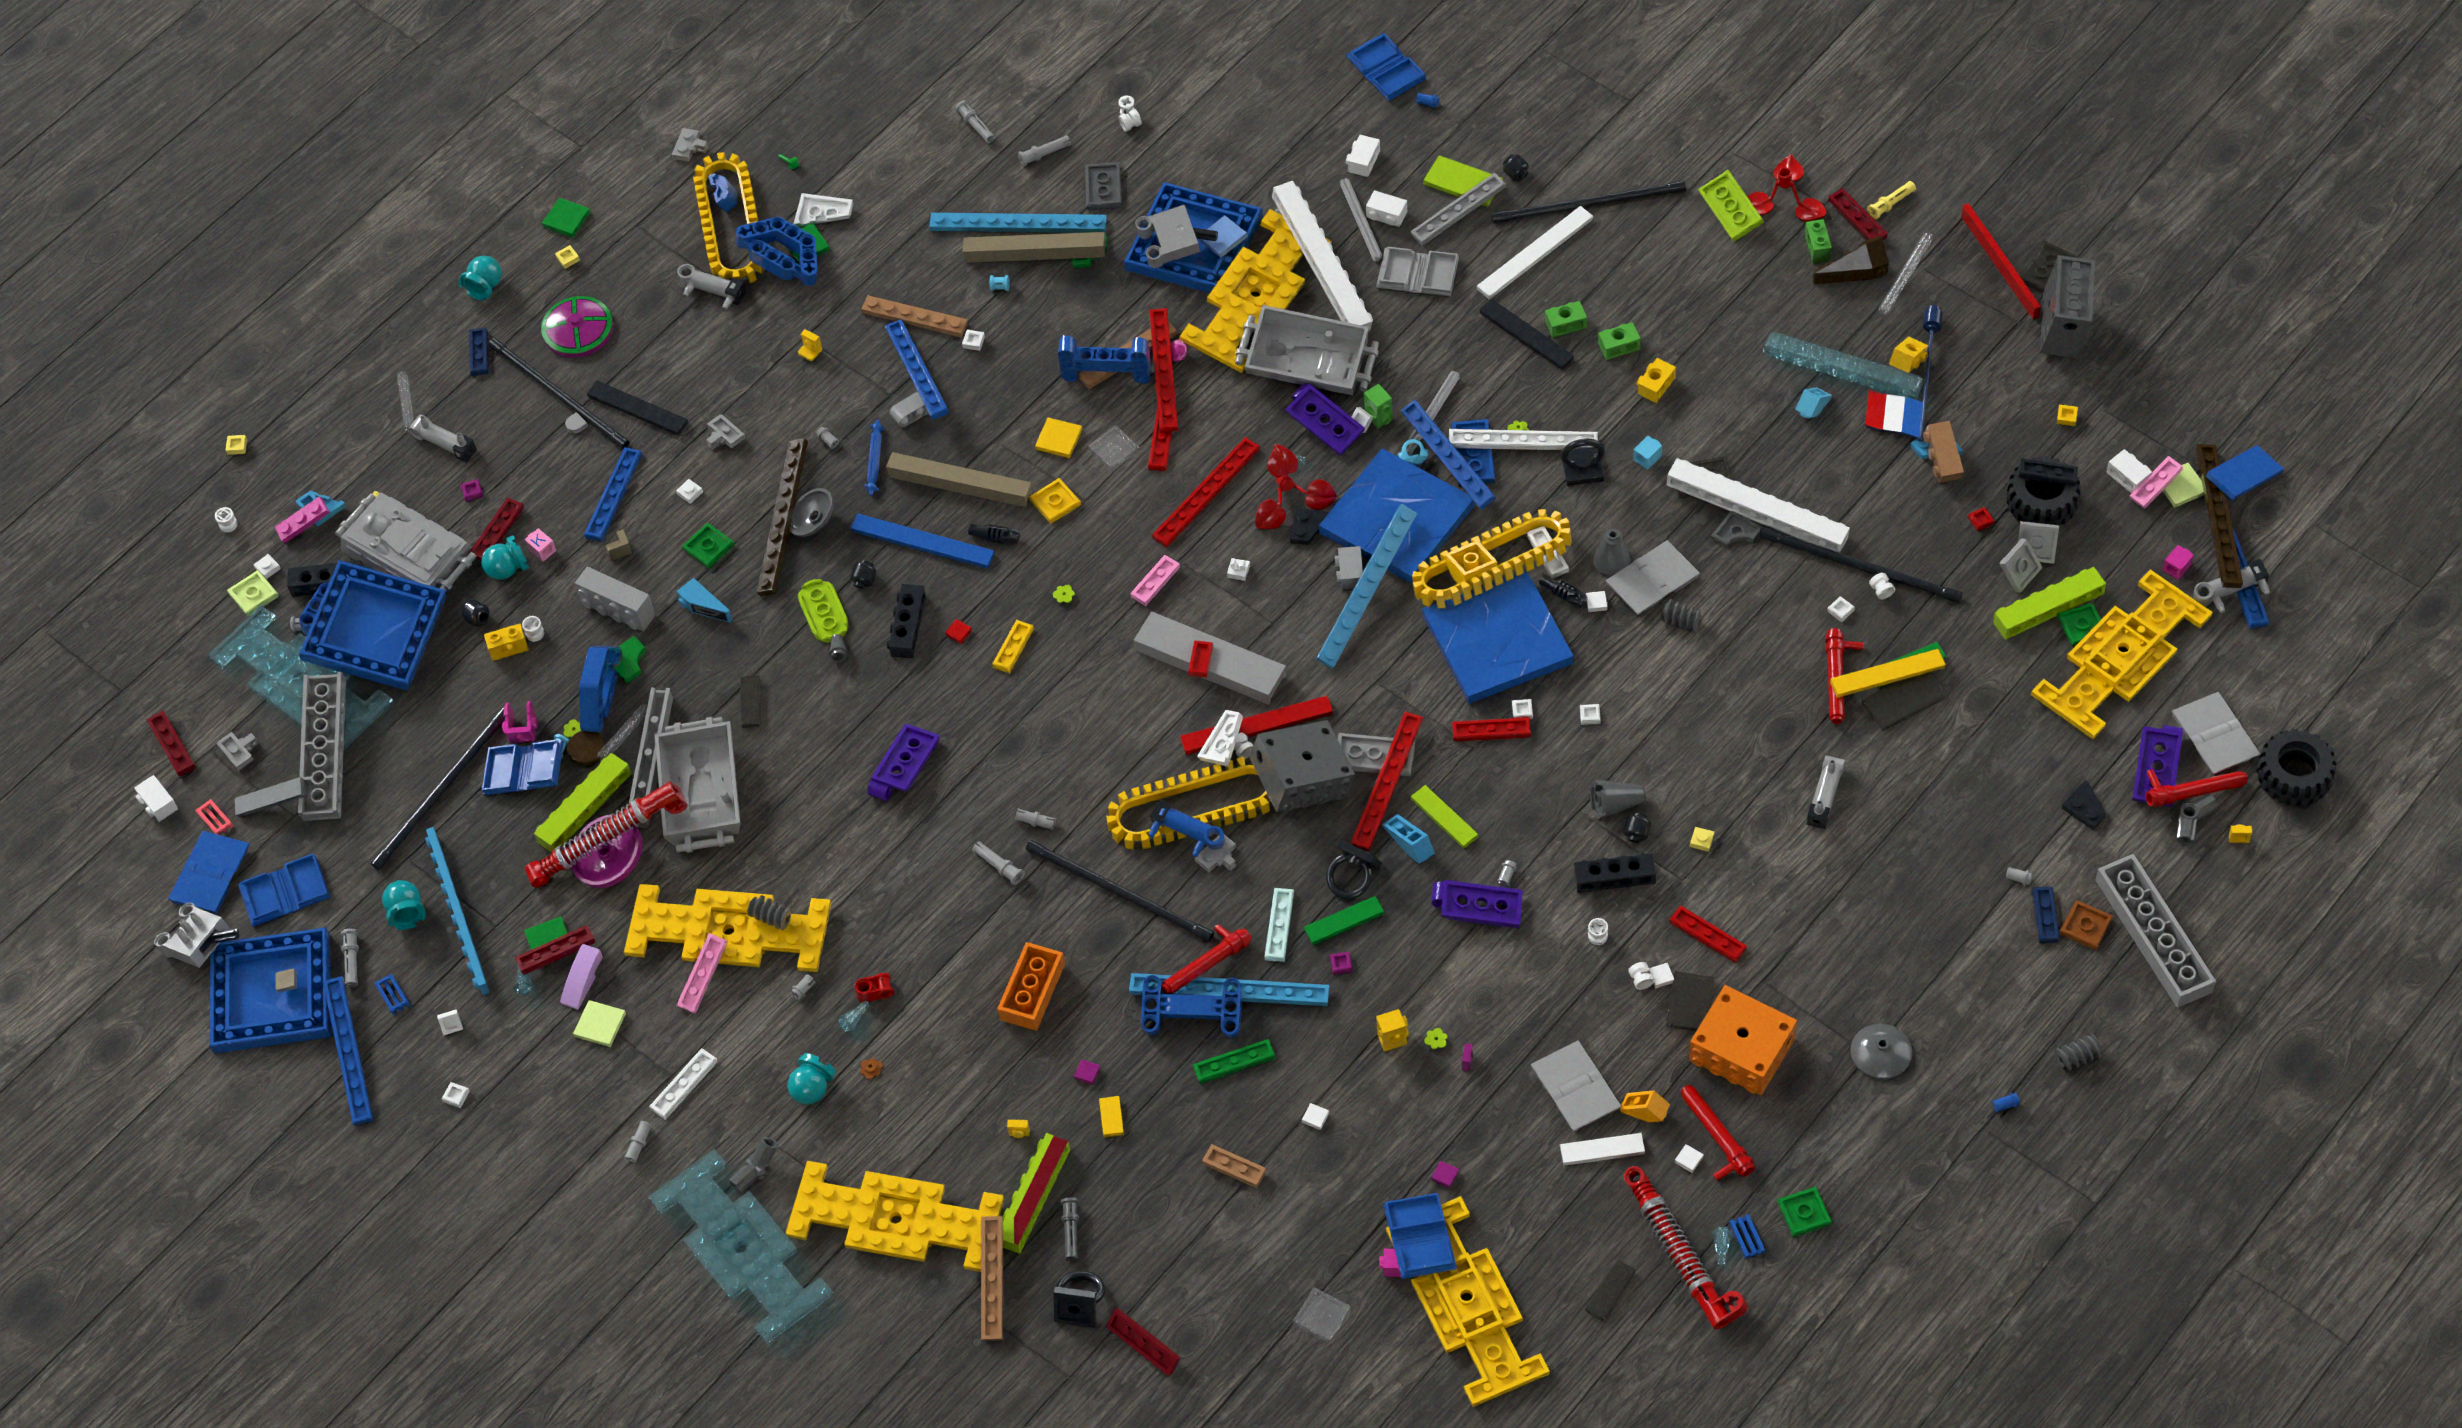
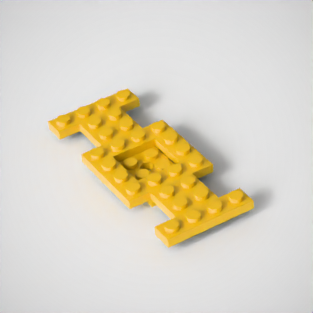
M1271 209L1262 219L1261 226L1274 232V234L1258 255L1243 247L1207 297V302L1220 308L1205 331L1188 324L1179 338L1180 341L1240 373H1243L1245 370L1247 358L1243 359L1242 365H1236L1237 356L1235 354L1240 346L1244 333L1243 326L1247 322L1248 316H1254V323L1257 324L1262 305L1286 310L1305 283L1304 278L1292 272L1303 256V252L1283 216ZM1258 292L1260 296L1254 297L1251 293Z
M2149 570L2138 582V586L2151 594V596L2134 613L2131 612L2128 615L2114 606L2068 653L2067 659L2080 667V669L2060 689H2057L2043 679L2031 692V696L2092 739L2106 725L2104 721L2093 714L2099 705L2113 691L2130 702L2176 654L2177 648L2165 641L2164 638L2182 619L2185 618L2198 628H2201L2212 616V611L2152 570ZM2126 647L2128 651L2121 652L2118 650V648Z
M639 885L624 950L625 956L644 958L648 940L684 943L683 961L696 962L710 933L728 941L718 964L760 967L762 954H765V950L800 953L797 965L798 971L818 972L831 900L811 898L808 915L791 914L788 926L781 930L768 925V923H763L754 917H750L748 914H742L747 913L749 903L754 897L758 899L763 895L765 896V901L770 898L773 903V895L696 889L694 903L691 906L657 903L660 892L659 886ZM727 929H734V932L732 934H724V932Z
M807 1161L785 1233L786 1237L806 1241L811 1223L846 1228L849 1230L844 1244L845 1248L925 1262L928 1248L932 1244L968 1250L963 1265L964 1269L981 1272V1217L1000 1216L1004 1195L984 1192L979 1210L941 1204L945 1191V1186L942 1184L866 1171L861 1189L823 1183L828 1169L827 1164ZM894 1216H900L902 1218L901 1221L896 1224L892 1223L891 1219Z
M1460 1196L1441 1204L1457 1270L1422 1275L1412 1279L1411 1283L1446 1354L1466 1346L1481 1376V1379L1464 1386V1391L1472 1407H1475L1550 1374V1371L1541 1353L1524 1361L1520 1360L1505 1328L1522 1322L1523 1318L1489 1250L1485 1248L1469 1255L1452 1225L1470 1217V1213ZM1386 1227V1233L1393 1245L1389 1227ZM1470 1293L1473 1297L1469 1301H1464L1461 1299V1295Z

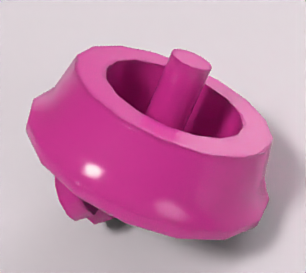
M1180 340L1171 342L1172 361L1183 360L1187 355L1186 344Z

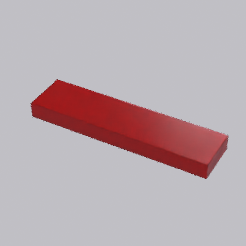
M1158 407L1148 470L1167 471L1173 432L1160 433Z
M1529 717L1452 722L1453 742L1531 737Z
M1681 905L1669 919V923L1734 963L1747 950V945Z

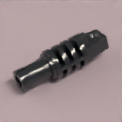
M971 523L968 529L969 535L984 537L987 541L1017 544L1020 539V531L992 524L981 526Z
M1545 573L1539 579L1540 585L1552 590L1555 596L1568 603L1583 607L1588 600L1587 595L1563 580H1556Z

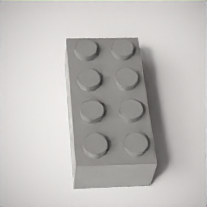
M586 567L575 582L577 593L583 606L593 608L601 615H608L619 623L623 622L634 630L638 629L644 632L656 615L649 594L590 567Z

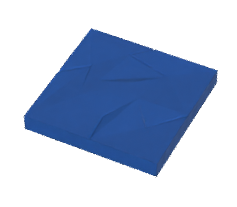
M1163 182L1147 217L1185 205L1193 228L1208 229L1225 215L1247 232L1248 237L1222 258L1197 239L1200 252L1164 263L1159 268H1152L1148 264L1146 250L1153 245L1160 247L1156 234L1153 232L1152 236L1148 239L1140 238L1137 235L1124 261L1125 270L1211 293L1243 247L1248 249L1263 218V209Z
M1381 449L1320 523L1319 533L1344 547L1360 546L1361 556L1370 560L1399 505L1407 506L1416 512L1417 515L1387 570L1413 584L1412 575L1414 571L1419 572L1418 565L1423 561L1427 564L1430 563V558L1438 553L1474 508L1475 501L1469 494Z
M339 560L299 652L300 660L408 691L446 600V590Z
M1526 569L1523 570L1524 574L1516 576L1514 573L1513 579L1506 581L1505 577L1502 578L1503 583L1498 586L1493 581V588L1488 591L1485 590L1484 586H1481L1482 593L1475 596L1472 589V598L1466 601L1461 594L1462 603L1456 606L1452 599L1445 600L1446 608H1438L1437 603L1430 605V607L1422 608V617L1468 704L1574 663V656Z
M327 927L219 943L210 954V1048L214 1054L331 1037V1019L323 981L331 979L330 933ZM294 968L297 971V989L278 993L276 991V973Z

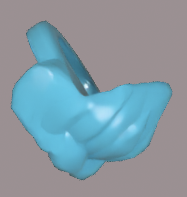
M1415 439L1406 441L1402 447V452L1398 453L1399 458L1414 466L1422 465L1429 455V451L1424 449L1423 444ZM1411 443L1417 444L1420 447V455L1409 456L1406 452V447Z

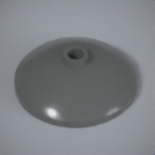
M816 488L801 496L795 503L789 530L797 537L811 536L820 531L827 524L833 513V495L824 488Z
M1872 1024L1861 1029L1855 1035L1851 1044V1058L1856 1068L1864 1075L1873 1079L1887 1080L1901 1075L1908 1068L1912 1059V1046L1908 1037L1898 1028L1888 1024ZM1883 1043V1044H1885L1886 1046H1885V1047H1881L1879 1044Z

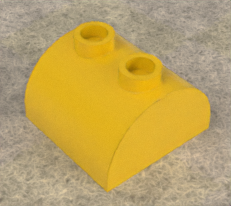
M1478 540L1445 554L1449 572L1458 584L1497 566L1496 559Z

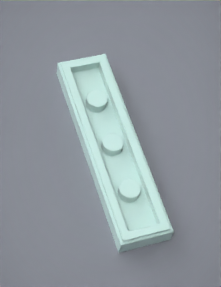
M1274 888L1265 960L1285 962L1294 898L1293 889Z

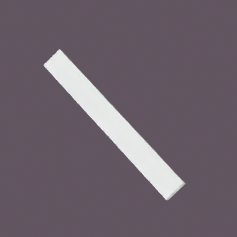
M1578 207L1478 284L1477 290L1490 300L1591 222L1593 215L1583 207Z
M1449 429V441L1455 448L1562 450L1567 444L1578 439L1589 438L1598 441L1597 432ZM1581 446V447H1577V448H1575V449H1573V450H1576V449H1584V448H1592V446Z

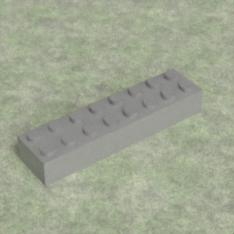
M2131 854L2099 868L2096 876L2097 884L2175 1006L2179 1008L2213 993L2216 980L2135 855Z

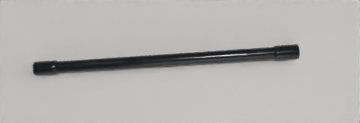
M1685 180L1611 194L1510 211L1493 212L1491 217L1493 223L1522 217L1576 209L1580 206L1587 207L1664 193H1676L1686 191Z
M494 337L489 341V347L504 356L577 412L621 449L629 446L630 441L613 430L509 350L497 338Z
M1764 527L1761 534L1763 539L1800 549L1875 575L1885 573L1890 580L1942 596L1957 603L1960 602L1963 592L1942 587L1808 543Z
M504 708L497 712L489 725L403 827L373 859L371 865L375 869L380 870L397 847L493 733L501 727L505 721Z
M1030 840L1026 845V850L1036 856L1059 865L1192 932L1195 936L1207 942H1210L1214 936V931L1196 924L1048 850L1045 846L1033 840Z

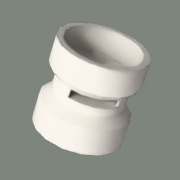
M1136 109L1130 110L1128 114L1118 116L1120 125L1125 132L1131 130L1134 126L1142 125L1140 115Z
M223 507L216 511L215 519L223 532H232L236 529L238 523L230 508Z
M1885 573L1875 575L1869 582L1881 600L1890 597L1895 592L1893 584L1888 582L1889 578Z
M529 616L523 620L522 627L528 640L535 642L543 638L544 629L538 617Z
M1238 733L1233 750H1236V755L1239 758L1244 757L1246 759L1250 757L1254 745L1248 742V738L1244 733Z
M1595 918L1588 924V939L1592 944L1601 945L1608 939V924L1601 918Z
M1646 962L1636 963L1629 968V974L1634 978L1636 989L1643 990L1654 983V978L1649 974V967Z

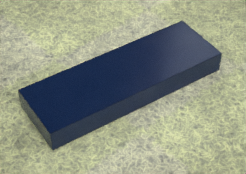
M487 327L469 330L471 376L489 374Z
M2053 886L2032 887L2039 943L2059 942L2060 937Z

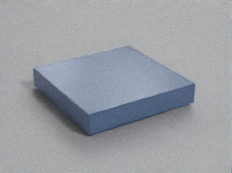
M1224 215L1207 229L1217 231L1218 239L1216 241L1199 239V241L1222 258L1246 239L1248 235L1247 232Z

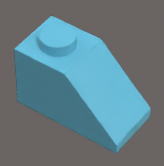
M1817 387L1804 389L1795 410L1799 411L1800 415L1807 419L1817 417L1833 395Z

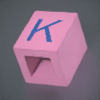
M539 528L530 533L525 539L528 550L542 562L556 552L553 540Z

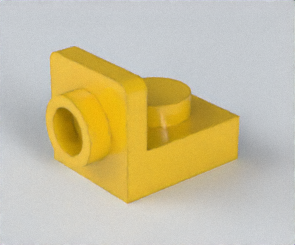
M804 329L801 333L803 346L799 349L798 355L813 361L822 351L820 337Z

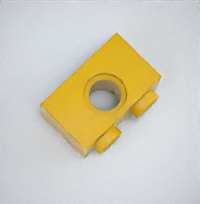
M1907 337L1894 348L1889 365L1910 373L1914 368L1917 369L1921 362H1925L1928 355L1926 352L1928 345Z
M1656 358L1653 364L1650 363L1648 365L1646 373L1637 380V394L1657 403L1674 381L1676 367Z
M521 624L484 634L492 661L529 650Z
M1399 1009L1376 1016L1377 1035L1384 1052L1407 1045L1406 1037L1409 1036L1407 1029L1409 1027L1405 1015H1401Z

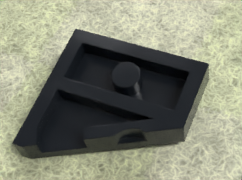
M1296 508L1290 534V543L1309 545L1314 536L1319 533V525L1329 512Z
M2087 780L2062 804L2063 810L2093 831L2106 818V812Z

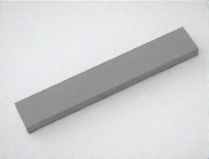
M1493 173L1413 229L1411 235L1423 246L1506 188V183L1496 173Z

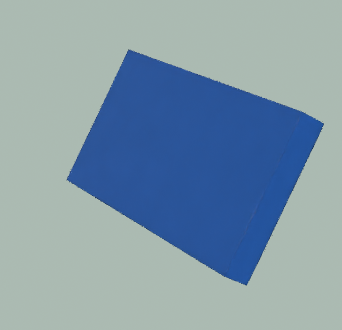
M1488 419L1451 422L1452 429L1489 430ZM1456 448L1484 484L1495 483L1492 449Z
M2256 445L2208 471L2206 477L2230 499L2235 500L2280 475L2284 468Z

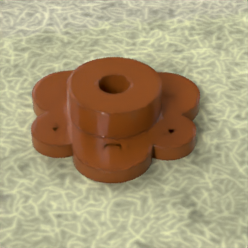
M870 1058L869 1061L863 1060L860 1073L865 1075L866 1079H873L874 1076L881 1074L880 1070L883 1065L880 1061H876L875 1058Z

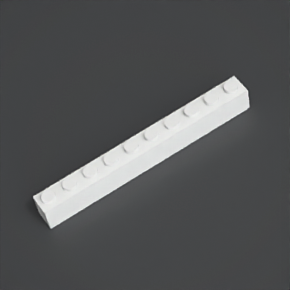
M1293 181L1273 187L1272 198L1340 320L1367 326L1370 331L1371 324L1373 323L1372 316L1365 310L1364 302L1361 298L1359 299L1355 286L1351 285L1348 273L1342 269L1339 257L1334 255L1331 243L1325 239L1324 231L1322 228H1319L1315 215L1311 214L1308 202L1303 200L1300 188Z
M1677 458L1667 475V486L1726 510L1734 511L1746 518L1805 542L1840 553L1848 539L1850 528L1842 523L1834 522L1825 516H1819L1790 502L1777 499L1773 495H1767L1755 488L1742 485L1738 481L1730 480L1721 474H1715L1703 467L1690 464L1686 460Z

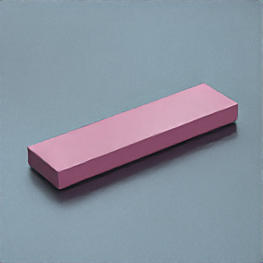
M710 933L708 934L676 1006L696 1014L728 943L727 940Z

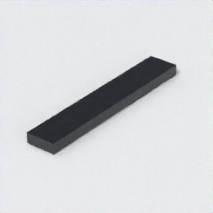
M1490 299L1480 309L1481 315L1559 369L1563 370L1574 360L1573 354L1495 300Z
M596 381L587 393L589 398L678 436L688 424V420L682 416L600 381Z

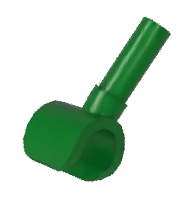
M779 154L778 157L784 160L791 170L800 166L796 156L789 159Z

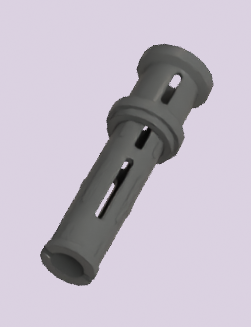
M1070 1197L1061 1200V1205L1063 1206L1061 1221L1065 1228V1260L1076 1261L1078 1260L1077 1223L1080 1220L1079 1215H1077L1079 1199Z

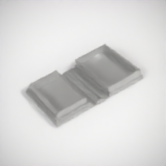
M1387 247L1384 249L1376 288L1451 296L1459 256L1455 253L1429 251V254L1415 253L1412 249Z
M1666 540L1605 580V582L1637 615H1640L1657 604L1669 593H1676L1697 579L1700 573Z
M2219 692L2172 710V716L2180 728H2183V733L2187 739H2191L2196 746V750L2213 775L2260 756L2259 751Z
M1579 1040L1531 1064L1533 1071L1547 1093L1555 1101L1556 1106L1573 1132L1621 1108L1620 1103Z

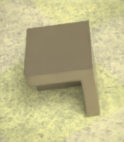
M623 529L616 532L618 541L606 545L611 561L632 554Z

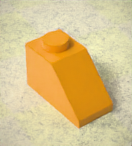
M1656 1091L1634 1092L1626 1094L1619 1110L1622 1113L1648 1123L1661 1122L1666 1117L1670 1104Z

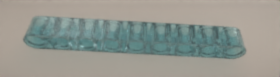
M1776 332L1769 334L1763 347V352L1768 356L1914 400L1918 399L1925 383L1923 378L1918 375Z

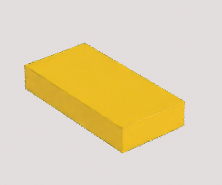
M1119 1096L1099 1098L1104 1138L1124 1135Z

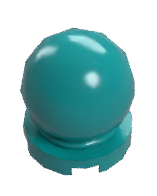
M486 255L475 257L469 262L467 271L459 277L458 285L460 288L463 286L467 290L466 294L479 301H482L483 298L488 300L492 294V289L500 282L502 269L498 261L493 257Z
M513 535L506 538V545L500 543L492 545L486 549L482 556L481 564L483 571L492 579H508L515 573L517 568H520L522 571L529 568L527 563L524 564L527 560L520 546L513 542L515 541Z
M397 880L386 887L382 895V904L387 912L386 918L390 927L395 926L397 930H407L416 927V923L421 919L425 920L426 912L424 905L421 903V895L414 884L406 880Z
M808 1053L800 1056L797 1062L799 1067L794 1069L787 1082L791 1098L801 1105H811L818 1102L826 1092L827 1082L832 1081L836 1074V1070L831 1064L828 1063L825 1066L819 1062L820 1057Z

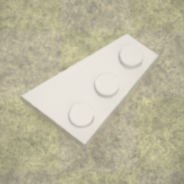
M802 193L794 225L800 227L811 223L819 224L850 219L854 204L853 200Z
M1225 710L1197 757L1201 761L1228 766L1243 716L1239 712Z

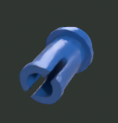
M1417 94L1416 100L1418 101H1416V104L1428 105L1431 108L1438 107L1439 97L1436 94L1433 96Z
M2011 1092L2008 1096L1992 1100V1104L1996 1113L2011 1107L2017 1108V1105H2020V1100L2016 1093L2012 1094Z

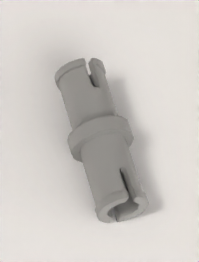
M1019 808L1015 816L1016 821L1050 830L1054 829L1056 818L1040 815L1036 811L1032 813Z
M640 1121L635 1135L630 1139L631 1144L624 1156L626 1160L636 1163L642 1147L646 1145L645 1140L652 1128L651 1124Z

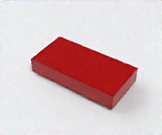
M1194 640L1188 676L1207 678L1214 647L1213 642Z

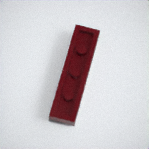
M1843 188L1828 196V201L1866 240L1880 235L1883 240L1887 238L1888 233Z
M508 497L471 549L470 552L476 555L475 559L482 561V556L486 549L502 541L524 509L523 503Z
M164 711L146 719L178 777L195 769L194 763Z
M585 925L515 957L522 974L525 975L579 951L582 944L590 946L596 942L588 925Z
M1119 1308L1115 1309L1106 1327L1166 1375L1173 1374L1181 1357Z

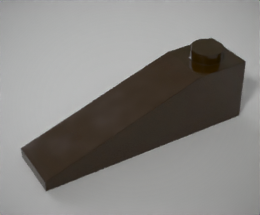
M1881 235L1860 243V248L1851 253L1849 250L1846 251L1841 259L1837 261L1831 260L1815 269L1812 282L1814 284L1872 280L1888 274L1889 261Z

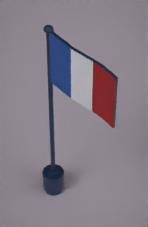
M1930 305L1924 312L1923 328L1930 335L1923 402L1902 396L1881 394L1869 389L1865 426L1879 431L1908 435L1917 438L1919 442L1924 441L1923 433L1933 333L1940 331L1942 327L1943 312L1939 306Z

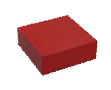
M1985 507L1968 514V519L1977 531L1994 525V519Z
M956 619L945 634L952 640L962 644L972 632V628Z

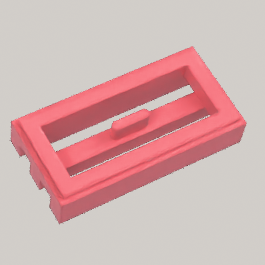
M211 799L195 810L214 834L221 835L220 833L227 832V828L230 827L231 829L234 827L232 822ZM209 806L223 819L224 825L208 809ZM203 810H204V811L211 817V819L218 825V827H219L218 829H216L215 826H214V825L208 820V818L202 813Z

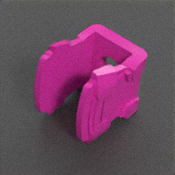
M527 701L526 704L527 727L514 728L515 718L513 709L509 703L504 705L505 721L502 723V728L511 744L529 743L536 740L535 729H538V718L531 701Z

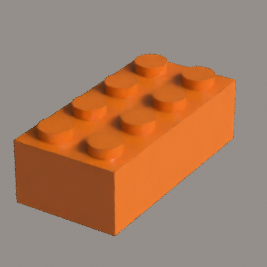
M1028 942L1025 943L997 1008L1001 1021L1035 1031L1038 1030L1065 966L1063 952Z

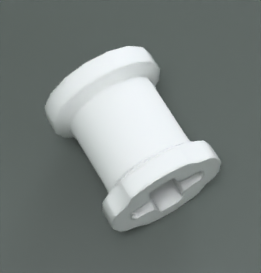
M1123 96L1119 99L1120 115L1125 114V111L1128 114L1130 110L1134 109V99L1131 96Z

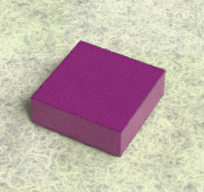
M478 479L460 484L466 502L484 497Z
M1350 952L1330 954L1333 975L1353 972Z
M1465 1043L1462 1056V1070L1469 1071L1471 1068L1473 1057L1472 1044Z
M1081 1059L1074 1074V1079L1093 1085L1100 1071V1065Z
M1440 1161L1431 1177V1181L1450 1188L1459 1173V1169Z

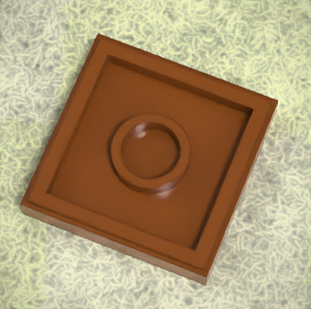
M2076 900L2059 934L2097 950L2113 916Z

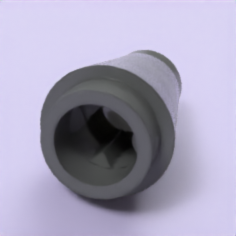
M835 634L831 637L829 656L834 662H843L848 655V651L842 635Z

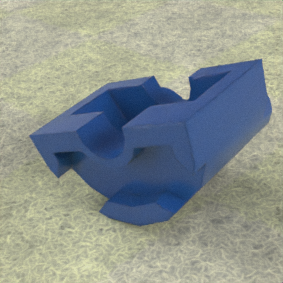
M717 174L708 175L711 186L717 188L716 192L713 193L716 204L725 212L735 208L738 204L735 186L724 176Z

